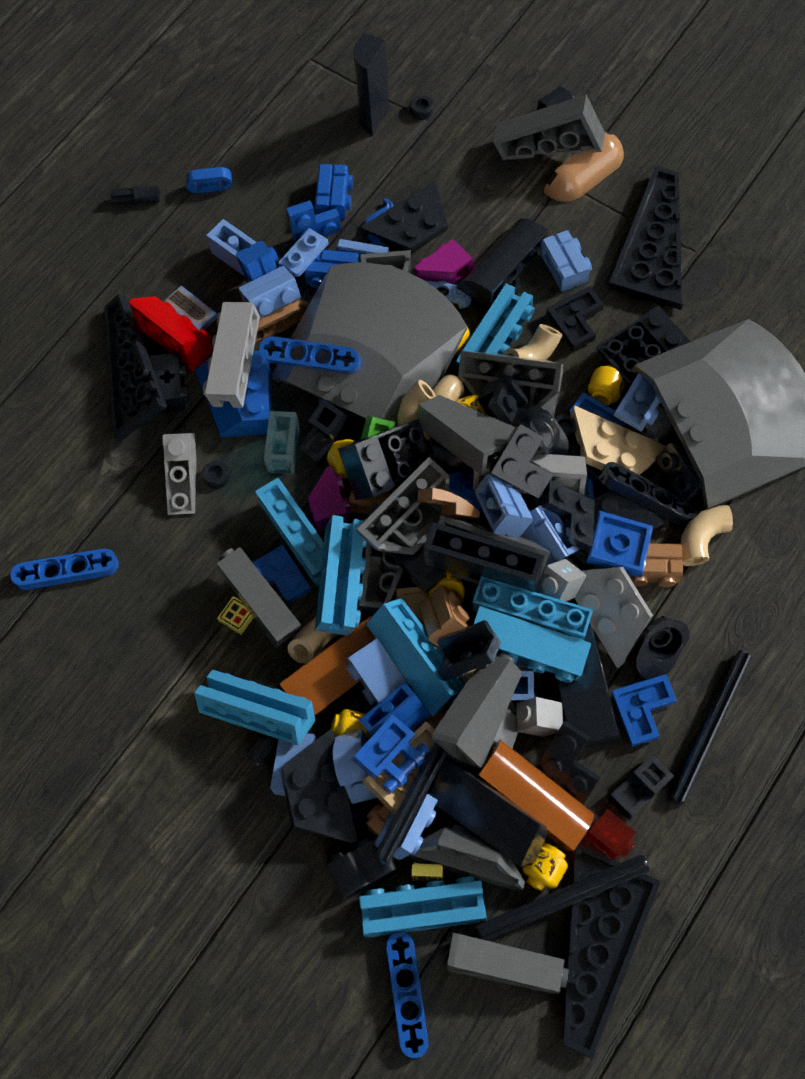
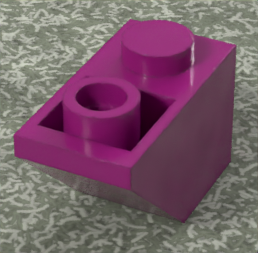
M452 239L447 244L439 246L429 257L421 259L414 267L415 276L426 281H445L456 285L473 268V258Z
M333 466L326 468L308 497L317 532L326 530V524L332 515L343 517V523H348L347 514L351 513L348 498H342L340 490H344L341 475H335Z

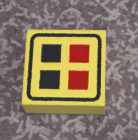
M233 596L217 619L222 624L242 635L252 621L253 616L242 601Z
M414 863L412 865V878L418 881H443V866L441 864Z

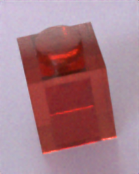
M607 809L589 831L586 838L610 858L616 860L620 854L625 858L636 845L632 839L637 832Z

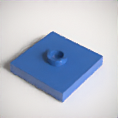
M599 511L594 526L593 547L589 549L586 562L604 568L623 567L627 574L641 578L644 572L653 526Z

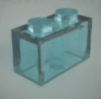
M270 411L264 454L268 473H295L300 429L296 412Z

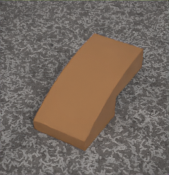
M437 488L418 490L417 502L442 505L441 515L465 519L480 518V512L472 504L451 492Z

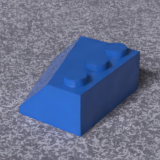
M253 351L243 408H233L229 401H224L223 407H212L206 397L221 437L273 434L271 362H268L260 354V351ZM209 359L195 368L202 389L204 382L208 380Z

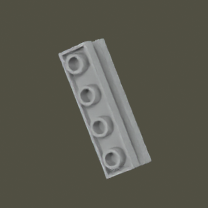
M223 302L222 310L217 315L218 330L217 335L213 336L212 344L214 350L212 358H209L208 380L204 382L203 386L204 395L208 398L212 407H223L224 401H229L233 408H243L260 319L253 302Z
M534 454L531 461L553 473L552 481L584 495L587 477L585 457ZM473 470V490H476L486 475L492 473L489 472L481 476ZM517 487L521 494H529L528 492Z

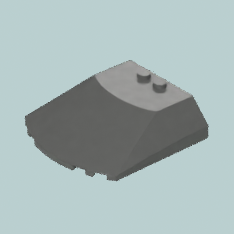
M356 262L330 266L291 339L353 348L361 357L360 369L353 374H344L277 364L271 378L278 383L284 382L293 385L361 418L366 419L367 415L389 420L395 422L394 427L398 426L397 414L402 398L418 380H423L433 390L443 378L468 327L453 304L442 293L424 280L408 272L374 263ZM296 347L291 352V358L294 360H299L304 355L302 347ZM326 350L320 351L316 356L317 363H326L330 358L329 352ZM338 352L335 353L336 360L343 361L346 367H348L349 363H354L355 361L351 355L348 356V359H340L337 356Z
M747 319L645 360L633 367L632 371L634 374L639 373L652 384L700 478L704 500L703 511L717 507L805 467V372L790 351L775 336L757 323Z

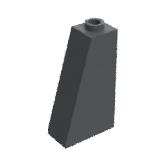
M441 395L418 405V419L423 431L481 476L490 472L489 469L515 428Z
M240 547L235 551L231 548L219 556L218 570L275 648L299 632L301 624Z
M498 654L489 667L475 669L431 736L457 762L481 769L522 675L520 669L514 664V659L507 655Z
M453 933L447 963L448 972L552 994H558L560 987L566 988L569 969L563 968V959Z

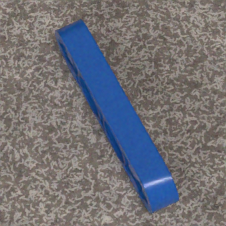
M273 336L263 339L259 346L260 354L268 362L344 374H353L361 366L360 355L350 347ZM274 344L279 350H284V355L277 351L270 355L267 348H272ZM296 347L304 349V355L299 360L291 358V352ZM320 351H328L330 354L329 360L324 364L317 363V354ZM338 352L337 356L340 359H348V356L351 355L355 361L354 363H349L348 367H346L343 361L336 360L335 353Z
M97 549L22 562L13 567L10 577L19 589L29 590L109 576L116 572L119 562L112 550ZM108 557L109 562H107L106 567H103L101 563H103L104 558ZM75 562H85L84 570L79 573L72 572L71 569ZM57 566L58 572L54 577H45V570L48 567ZM27 571L29 575L26 576L25 581H22L19 577H22L23 572Z
M396 932L387 941V954L400 1047L407 1057L418 1059L427 1052L429 1041L415 946L409 934ZM402 938L404 943H409V948L404 950L405 960L412 958L413 964L402 963L394 967L393 961L400 962L398 951L392 950V946L397 944V939ZM404 969L410 970L414 975L413 984L407 988L399 986L396 981L397 974ZM412 1001L417 1004L419 1013L415 1019L406 1020L402 1017L401 1007L405 1002ZM421 1022L422 1029L415 1028L417 1038L423 1039V1045L419 1046V1052L413 1053L411 1048H406L405 1042L410 1041L411 1038L410 1030L403 1032L402 1025L413 1026Z

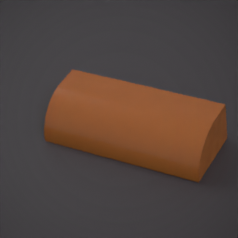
M372 616L359 624L358 627H355L348 636H343L278 685L280 689L285 693L304 697L312 701L314 715H316L352 688L360 680L354 681L346 669V666L349 665L346 659L376 639L366 625Z
M501 739L498 740L487 755L482 769L478 768L473 774L547 827L546 836L564 851L575 850L593 821V812Z

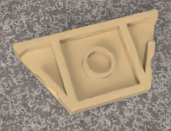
M574 406L570 412L571 419H575L577 425L575 436L580 445L581 457H585L586 464L602 470L608 462H615L641 475L656 461L655 458L666 447L661 443L577 406Z

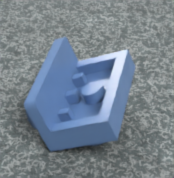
M309 228L278 262L279 267L284 266L294 278L299 277L328 245V239Z
M638 373L613 416L641 432L647 423L652 426L660 412L655 409L660 400L652 384Z
M429 794L425 795L393 857L401 860L411 853L415 854L423 842V838L420 835L424 827H429L436 815V811L433 809L437 799ZM391 811L375 841V846L379 847L395 817Z

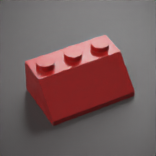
M156 296L134 298L128 302L139 330L169 354L179 353L182 362H186L187 368L192 372L213 353L210 335L205 330H198L194 327L192 321L187 316H180L176 313L175 308L169 302H162Z

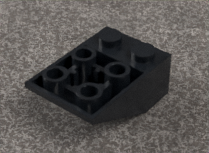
M657 306L597 345L596 349L613 368L620 372L622 379L629 386L638 375V373L634 374L632 371L636 364L691 341L668 315Z
M419 419L337 448L355 500L372 498L400 486L428 457L433 460Z

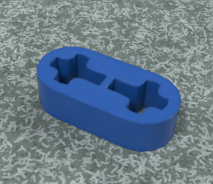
M224 167L192 170L186 175V187L193 193L223 191L232 186L231 171Z

